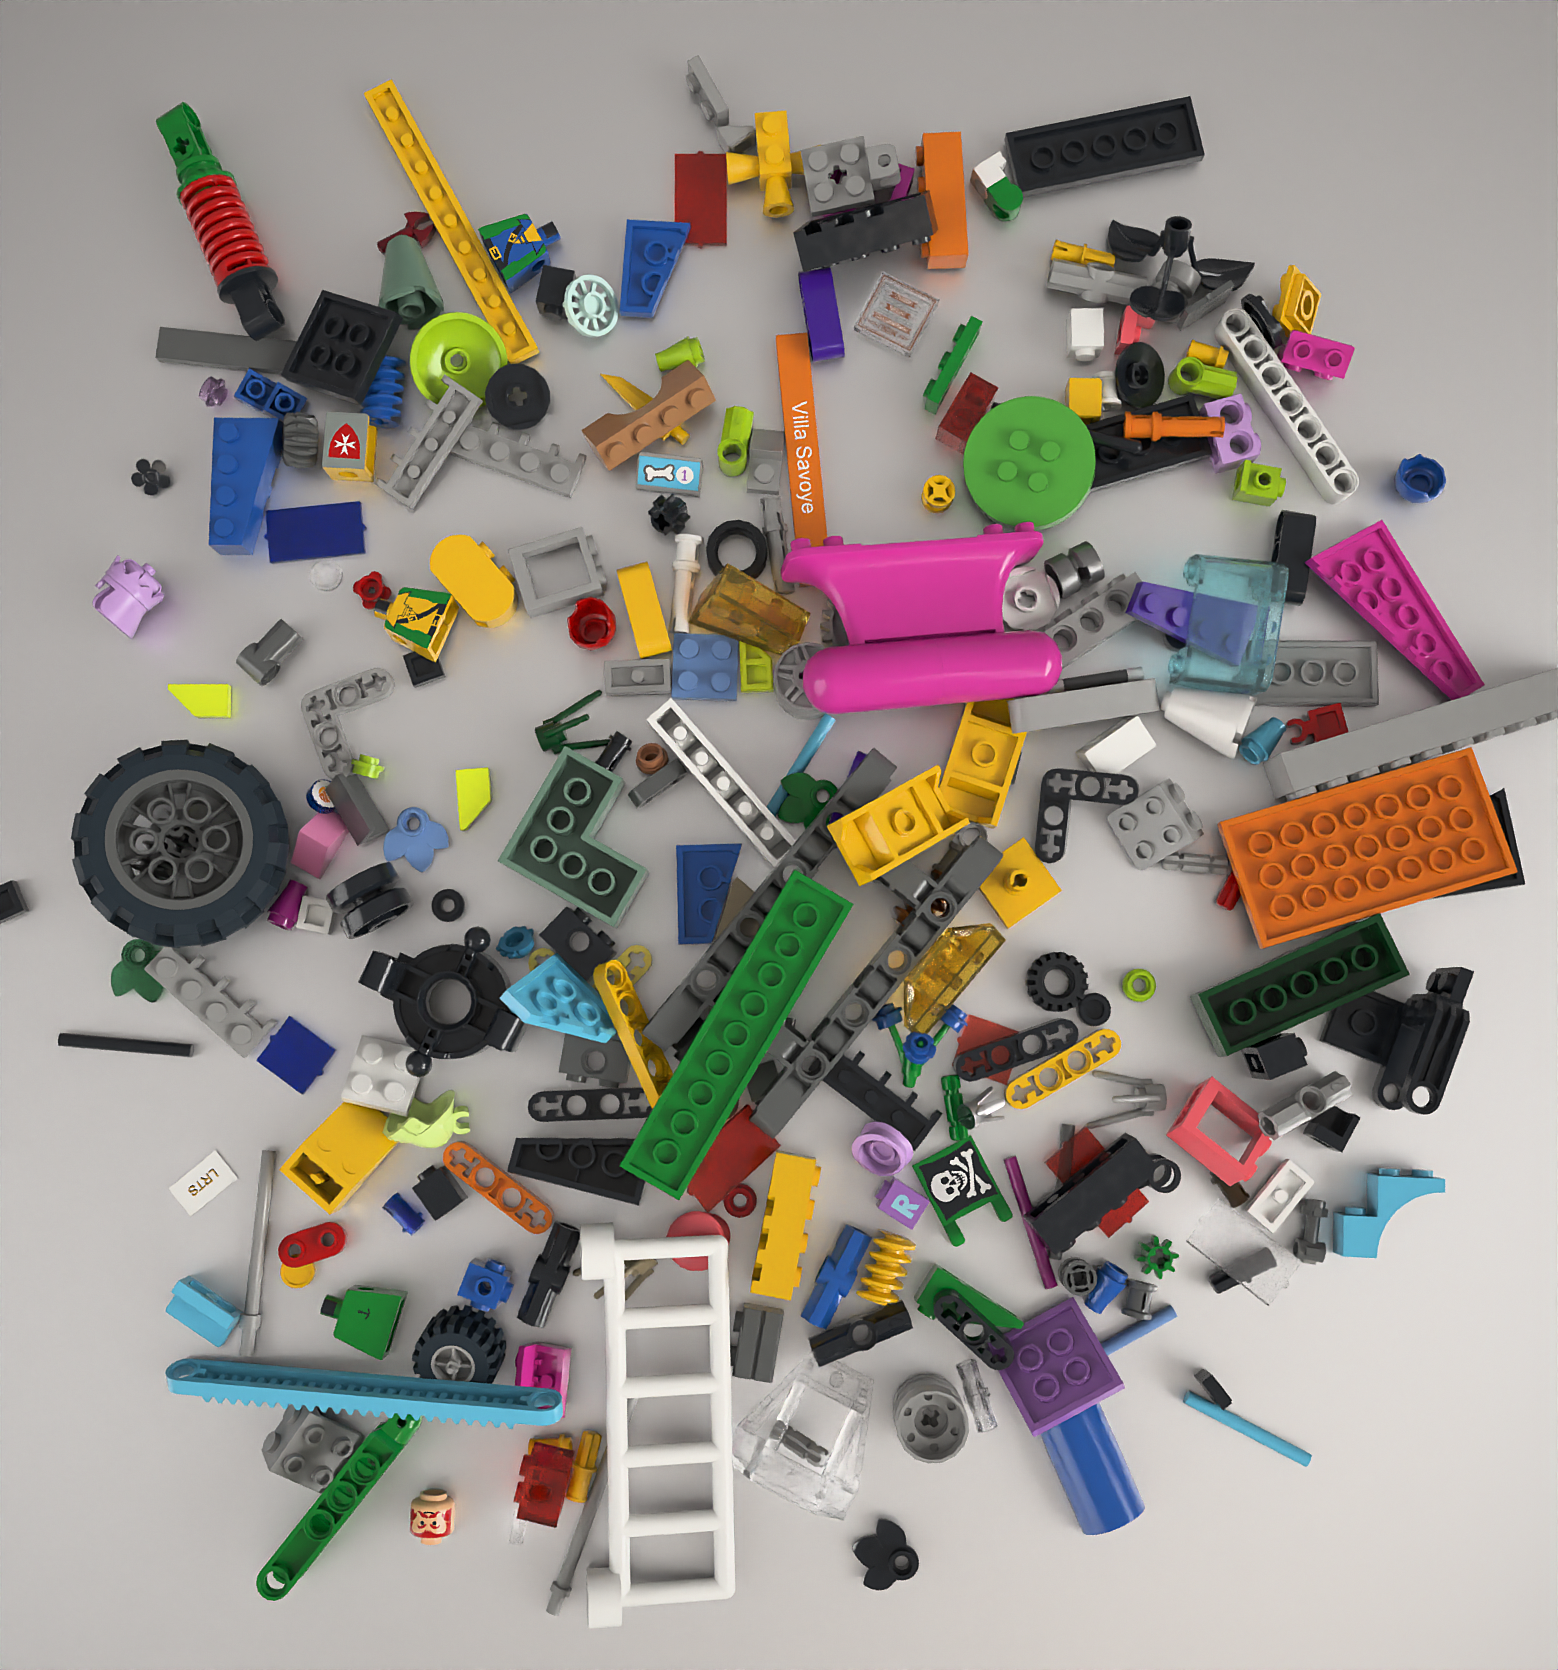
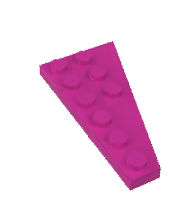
M1383 520L1376 522L1305 562L1307 566L1451 700L1465 697L1485 685Z

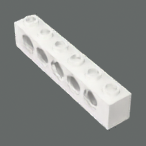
M670 698L646 719L647 722L772 867L775 868L796 842L795 839L674 700Z

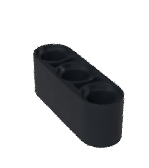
M1288 510L1280 512L1275 529L1266 592L1267 601L1295 606L1303 604L1310 567L1305 562L1312 556L1316 528L1315 515Z

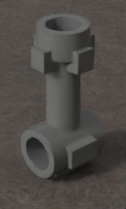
M1305 1198V1205L1301 1204L1300 1213L1307 1215L1304 1239H1295L1293 1256L1295 1259H1300L1302 1263L1316 1265V1262L1323 1263L1325 1259L1326 1245L1324 1242H1318L1321 1217H1328L1329 1209L1325 1208V1201Z

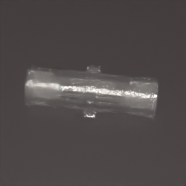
M968 1359L956 1364V1369L965 1392L963 1398L965 1404H969L977 1432L983 1433L995 1429L998 1423L988 1398L990 1392L988 1387L984 1386L976 1359Z

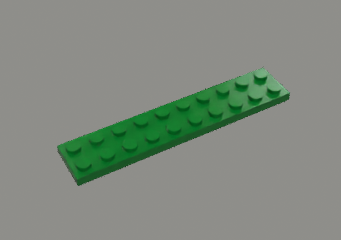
M795 869L792 871L625 1154L620 1167L675 1199L680 1200L854 905L853 903Z

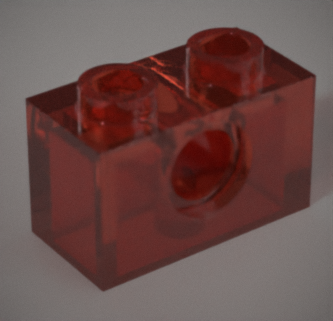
M970 372L938 426L935 439L963 454L971 432L990 409L999 388Z
M535 1441L531 1455L524 1454L519 1475L525 1476L524 1482H518L513 1501L519 1503L517 1519L554 1528L557 1527L564 1505L575 1451Z

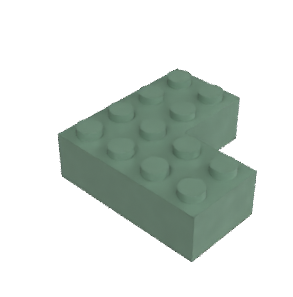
M565 746L502 852L498 862L616 929L649 874L648 869L594 839L625 786V781L618 775Z

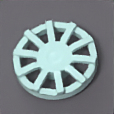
M591 274L577 277L567 286L562 305L565 307L569 324H572L580 332V335L588 337H598L611 331L616 324L619 312L618 301L611 286L601 277ZM584 281H591L589 293L587 292ZM578 284H579V286H580V290H581V292H582L583 295H580V294L575 290V287H576ZM597 284L604 290L601 294L595 292ZM572 295L579 300L578 303L572 302ZM606 296L609 298L610 306H606L604 300ZM573 308H579V312L574 314ZM605 311L611 312L609 321L603 316ZM583 316L584 320L581 325L578 319ZM596 318L605 325L603 329L599 330ZM589 320H591L594 331L587 329Z

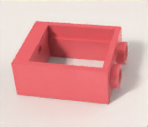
M1212 1076L1195 1087L1166 1136L1229 1186L1241 1180L1248 1181L1258 1168L1255 1164L1258 1157L1262 1156L1272 1144V1141L1269 1139L1270 1137L1265 1136L1258 1126L1259 1119L1257 1115L1259 1113ZM1210 1104L1253 1137L1239 1161L1196 1128Z

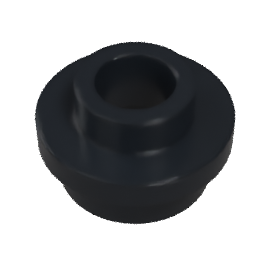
M453 889L441 890L433 897L431 903L432 912L441 921H455L462 916L465 910L464 898ZM446 900L454 902V909L450 912H446L443 908Z

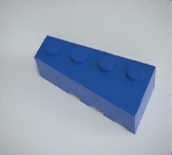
M214 417L209 546L220 555H253L264 518L263 510L266 500L270 498L273 488L271 483L282 457L280 453L282 449L283 422L279 418Z

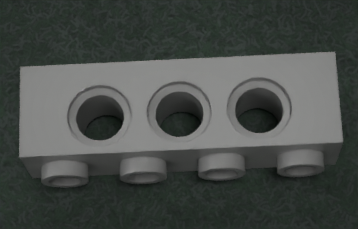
M1136 572L1127 578L1124 574L1117 576L1107 584L1110 589L1101 595L1097 591L1088 595L1080 602L1083 605L1075 612L1067 609L1054 619L1056 624L1045 630L1042 626L1035 630L1045 632L1053 640L1055 635H1063L1067 638L1069 647L1065 649L1059 648L1062 654V669L1138 620L1125 613L1136 584L1142 582ZM1109 600L1119 602L1122 612H1112L1108 608L1107 602ZM1087 617L1092 619L1095 623V630H1085L1081 625V618Z

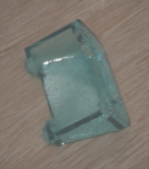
M1195 554L1189 557L1183 569V577L1186 578L1188 586L1195 587L1186 646L1180 649L1177 654H1173L1169 660L1168 672L1171 673L1169 683L1192 689L1257 695L1265 692L1269 688L1274 674L1288 583V567L1277 562Z

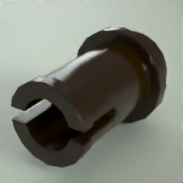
M1210 1171L1211 1183L1218 1185L1232 1208L1244 1204L1250 1198V1195L1246 1193L1240 1182L1229 1186Z

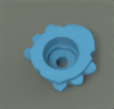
M526 926L511 928L500 938L496 950L500 952L501 956L508 957L509 959L525 957L534 947V930L527 929Z

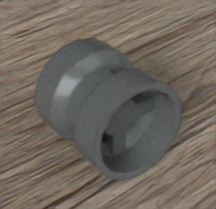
M1068 1258L1061 1263L1058 1269L1060 1283L1074 1295H1087L1094 1290L1097 1284L1095 1270L1081 1258Z

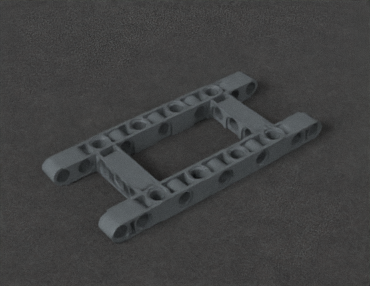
M875 748L865 756L641 1032L645 1037L665 1052L674 1042L677 1044L708 1005L713 1007L755 934L751 936L742 934L740 931L741 922L745 918H754L758 921L760 927L786 883L783 878V871L787 866L797 865L802 874L810 879L814 877L819 871L818 868L833 849L838 847L826 826L828 815L837 812L844 817L878 798L892 781L890 777L897 769L895 764ZM979 835L969 846L965 844L936 881L909 860L876 878L913 909L808 1038L785 1020L767 1051L785 1067L761 1095L766 1096L755 1102L757 1106L749 1116V1121L772 1139L779 1134L998 865L1003 857V853ZM937 898H943L946 902V910L940 916H934L930 909L932 902ZM896 950L902 951L904 954L903 964L900 967L891 968L888 965L889 955ZM705 970L711 971L716 975V982L708 988L702 987L697 983L698 974ZM852 1003H858L862 1007L860 1017L855 1020H849L845 1017V1010ZM809 1056H816L820 1059L819 1067L812 1072L805 1071L802 1068L804 1059Z

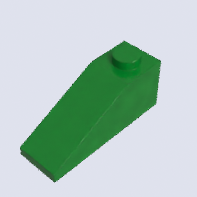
M934 1263L914 1296L915 1301L920 1304L917 1310L932 1320L936 1318L933 1308L935 1295L943 1289H954L993 1325L1021 1329L1024 1325L1020 1317L936 1263ZM943 1302V1312L950 1309L956 1314L958 1321L961 1316L955 1310V1302L951 1304ZM970 1322V1323H969V1324H978V1325H981V1324L978 1323V1322Z

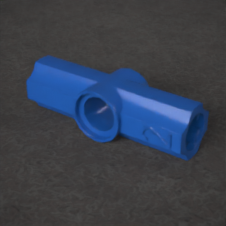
M846 1223L831 1255H827L815 1279L816 1285L800 1314L802 1318L817 1327L827 1329L842 1297L845 1298L856 1279L858 1274L857 1268L872 1240L870 1235Z

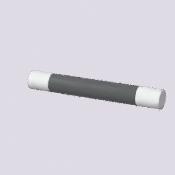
M1142 667L1059 679L1057 684L1047 694L1144 680V671Z

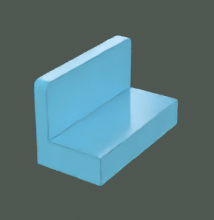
M191 1276L178 1280L171 1291L175 1296L166 1307V1312L217 1347L225 1343L239 1322L240 1314L244 1313Z

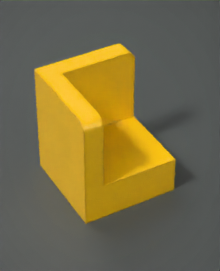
M1069 378L1065 387V406L1074 411L1085 425L1099 421L1101 418L1102 380L1100 378Z

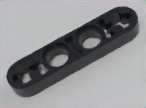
M1064 1018L1053 1019L962 1051L955 1057L953 1068L956 1075L968 1082L977 1081L1072 1047L1078 1040V1028L1071 1020ZM1059 1025L1070 1029V1033L1066 1035L1065 1042L1059 1038L1048 1040L1052 1047L1048 1048L1047 1039L1042 1030L1046 1029V1034L1052 1035L1059 1032ZM1028 1035H1035L1040 1040V1047L1035 1053L1029 1054L1023 1049V1040ZM997 1046H1005L1009 1051V1058L1005 1063L998 1065L992 1060V1051ZM984 1051V1057L990 1069L985 1070V1065L980 1064L973 1067L974 1073L971 1075L967 1071H961V1066L965 1065V1058L969 1057L971 1061L981 1060L983 1058L979 1053Z
M642 1087L542 1091L530 1098L527 1107L530 1116L540 1122L646 1118L652 1110L651 1106H648L646 1112H641L640 1106H629L630 1113H623L626 1104L623 1093H630L628 1100H637L640 1098V1093H644ZM607 1094H613L619 1100V1108L615 1113H606L601 1108V1100ZM557 1095L563 1096L561 1109L564 1116L557 1115L559 1109L547 1110L546 1116L541 1115V1110H535V1104L541 1101V1097H546L547 1103H558ZM575 1095L581 1096L586 1102L585 1111L579 1115L571 1113L567 1106L569 1099Z

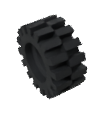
M1052 952L1040 956L1027 971L1028 978L1025 980V984L1028 986L1029 991L1027 993L1029 997H1032L1033 1002L1046 1011L1063 1012L1075 1008L1079 1005L1080 1000L1085 998L1086 995L1084 993L1085 990H1088L1089 986L1086 983L1088 973L1084 972L1082 962L1079 963L1075 956L1068 955L1065 952ZM1053 969L1064 971L1069 978V987L1061 995L1051 994L1045 987V976Z

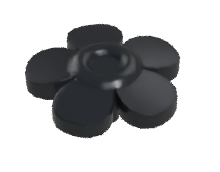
M144 458L136 462V468L139 472L133 473L131 480L136 487L144 485L145 494L156 495L158 492L157 485L160 488H167L170 485V477L163 474L166 471V464L163 461H153L152 467H150V462Z

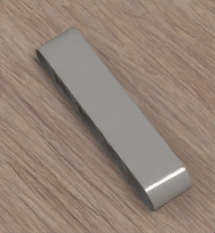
M1155 678L1007 701L1012 734L1160 711Z

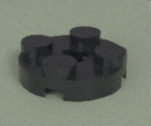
M514 363L501 367L490 378L485 390V401L491 416L500 424L514 430H523L535 426L546 415L550 404V390L545 378L535 368ZM514 387H519L521 392L527 393V398L523 399L522 406H517L515 401L509 400V395L513 394Z

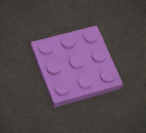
M1074 1297L1025 1322L1021 1329L1014 1328L1004 1334L1012 1343L1014 1359L1009 1367L998 1370L1033 1437L1042 1434L1125 1389L1123 1381ZM990 1342L987 1343L991 1347L993 1356L999 1354L1001 1357L1005 1355L1003 1347L998 1350Z

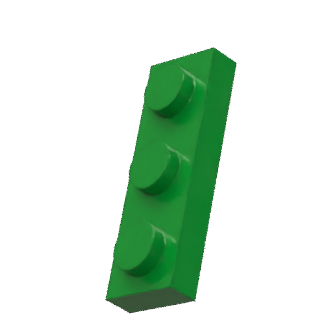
M971 316L966 326L960 324L952 340L956 343L952 353L948 351L944 353L938 365L941 373L937 381L931 378L923 393V396L927 398L925 410L936 415L977 339L983 321Z

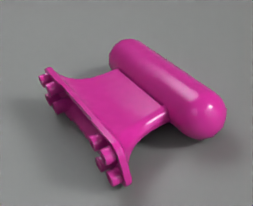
M1023 522L1014 527L1015 532L1004 533L1002 525L992 524L983 529L984 535L969 538L874 545H844L841 536H830L823 540L824 546L811 547L808 538L793 540L790 543L791 552L785 556L780 570L782 580L786 583L809 584L822 591L837 609L849 645L833 646L820 650L808 659L803 670V689L809 703L820 712L837 715L1034 697L1050 691L1057 684L1062 671V654L1057 642L1045 632L1035 630L1005 632L1002 612L1003 595L1010 572L1015 566L1024 565L1035 557L1043 545V534L1035 531L1032 522Z

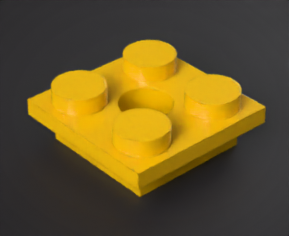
M1289 265L1287 273H1284L1280 280L1281 296L1279 304H1275L1272 310V316L1280 323L1288 338L1292 330L1311 334L1321 293L1309 278L1302 274L1295 265Z

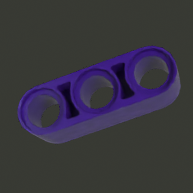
M831 268L798 272L812 362L845 357Z

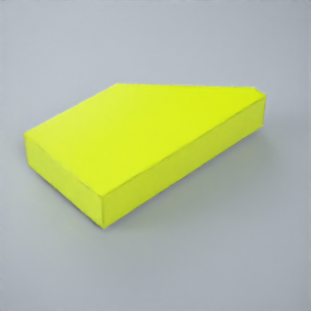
M739 632L741 693L774 692L772 657L757 646L744 632Z
M168 684V690L195 717L231 718L232 686L229 684Z
M488 767L455 770L461 831H467L479 814L492 802L490 769Z

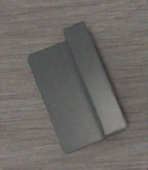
M340 773L333 778L325 791L357 846L384 835L389 828L358 775L354 774L346 778L343 773Z

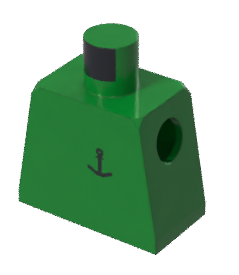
M353 1285L347 1290L344 1299L327 1294L320 1314L338 1319L333 1332L335 1338L378 1360H383L389 1355L408 1292Z

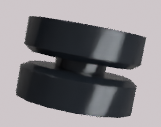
M385 862L370 867L342 882L327 894L325 899L333 913H347L340 925L348 939L361 937L383 927L413 906L414 902L407 889L393 888L400 877L392 863Z

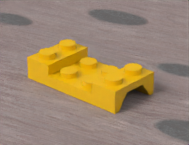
M1013 698L968 702L965 704L958 731L938 787L950 810L967 817L970 822L979 823L991 829L997 827L1027 732L1012 734L1007 701L1015 700Z
M939 765L924 771L893 790L827 825L859 886L875 880L970 824L967 817L950 810L938 788L941 775Z

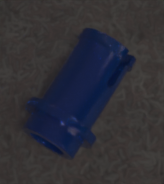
M398 1192L382 1207L384 1211L386 1210L403 1227L402 1232L404 1234L408 1232L412 1236L426 1222L422 1218L423 1213H417Z

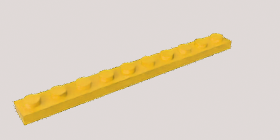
M392 79L365 92L364 96L484 318L502 339L509 364L520 363L540 353Z

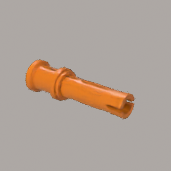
M1125 411L1123 437L1128 439L1150 438L1151 441H1157L1161 437L1168 436L1224 437L1225 416L1169 417L1162 416L1158 412H1152L1151 415H1132L1130 411Z

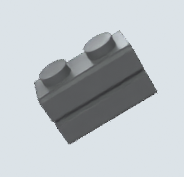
M744 1303L743 1312L736 1311L733 1331L739 1332L737 1346L730 1345L731 1366H733L732 1376L766 1383L773 1382L784 1316L783 1309Z

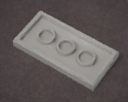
M1248 640L1245 647L1246 694L1257 697L1255 706H1328L1341 703V706L1375 707L1379 705L1377 641Z

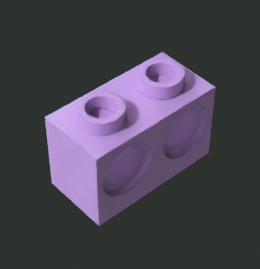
M1242 394L1205 403L1199 410V414L1202 417H1220V413H1226L1233 420V423L1225 422L1223 438L1207 437L1212 450L1210 458L1215 474L1238 468L1244 460H1251V463H1253L1260 455L1261 441L1259 435L1253 432L1250 423L1252 420L1251 409L1248 403H1244ZM1230 443L1238 444L1242 448V453L1239 454L1232 451Z

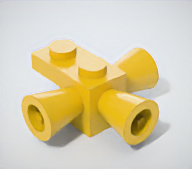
M787 111L755 113L757 156L726 152L728 185L759 177L760 191H765L763 214L774 218L784 217L794 212V205L789 189H792V174L804 175L801 151L790 153Z

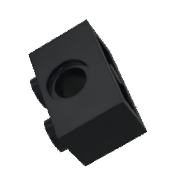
M566 906L539 936L586 981L590 982L593 979L595 968L599 964L611 961L617 954L612 949L616 943L603 930L597 934L589 927L588 924L592 920L579 907L573 911ZM578 933H586L589 937V945L583 951H576L572 945V940Z
M1278 1033L1241 1050L1251 1077L1256 1079L1272 1080L1308 1065L1305 1056H1307L1305 1044L1300 1037L1296 1038L1295 1033Z

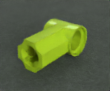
M1186 357L1171 371L1168 377V385L1178 395L1193 393L1215 399H1223L1233 395L1238 377L1237 372L1204 365L1195 357ZM1180 371L1189 373L1192 381L1184 380Z
M733 406L726 408L721 443L717 449L719 467L725 475L730 477L741 475L747 467V453L754 412L745 407ZM730 453H736L740 456L736 461L725 459L726 455Z

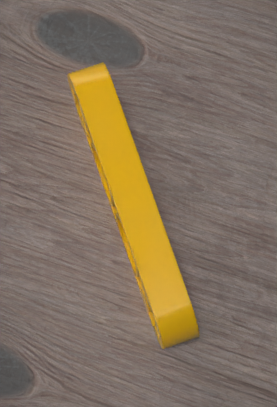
M1100 1029L1076 1042L1072 1047L1062 1050L1011 1080L1004 1089L1006 1102L1016 1109H1025L1115 1057L1121 1049L1120 1037L1110 1029ZM1101 1035L1104 1038H1112L1113 1042L1109 1045L1111 1051L1107 1052L1102 1049L1093 1053L1098 1058L1093 1062L1092 1055L1084 1047V1044L1088 1043L1089 1048H1094L1101 1043L1099 1039ZM1074 1051H1080L1085 1056V1065L1080 1070H1073L1068 1065V1056ZM1047 1067L1054 1069L1057 1074L1056 1083L1050 1087L1043 1086L1039 1080L1040 1072ZM1032 1076L1034 1085L1041 1093L1036 1095L1035 1090L1032 1089L1024 1095L1026 1101L1023 1103L1018 1099L1012 1100L1011 1096L1015 1093L1013 1087L1018 1085L1019 1088H1026L1031 1085L1027 1078Z

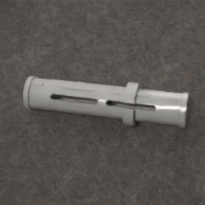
M778 495L763 497V499H760L764 518L762 532L763 536H766L774 594H791L795 592L794 583L784 582L780 571L785 556L789 553L786 541L788 527L784 523L782 516L781 498Z

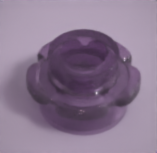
M210 376L203 383L199 392V399L206 402L207 407L223 404L228 395V389L225 388V380Z

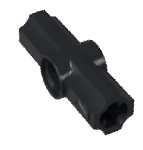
M559 1221L554 1222L542 1254H539L528 1280L530 1285L518 1310L516 1318L520 1319L523 1323L533 1327L544 1328L557 1294L560 1295L571 1269L569 1264L580 1240V1230L575 1226Z
M898 1300L897 1303H891L889 1306L886 1305L865 1315L853 1316L847 1322L809 1337L808 1340L818 1366L822 1367L855 1352L867 1351L879 1342L913 1329L903 1300ZM867 1325L869 1332L866 1339L860 1342L854 1341L852 1334L855 1327Z

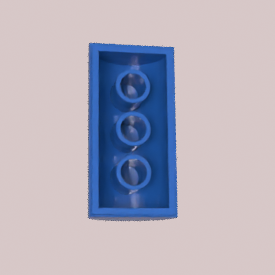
M1100 1402L1040 1434L1084 1534H1104L1125 1526L1141 1515L1145 1509V1504Z

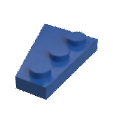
M627 219L620 299L621 316L653 318L691 230L690 223Z
M742 843L676 845L679 945L712 944Z

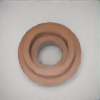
M656 743L645 744L637 752L636 765L645 774H655L668 764L669 757L666 750Z

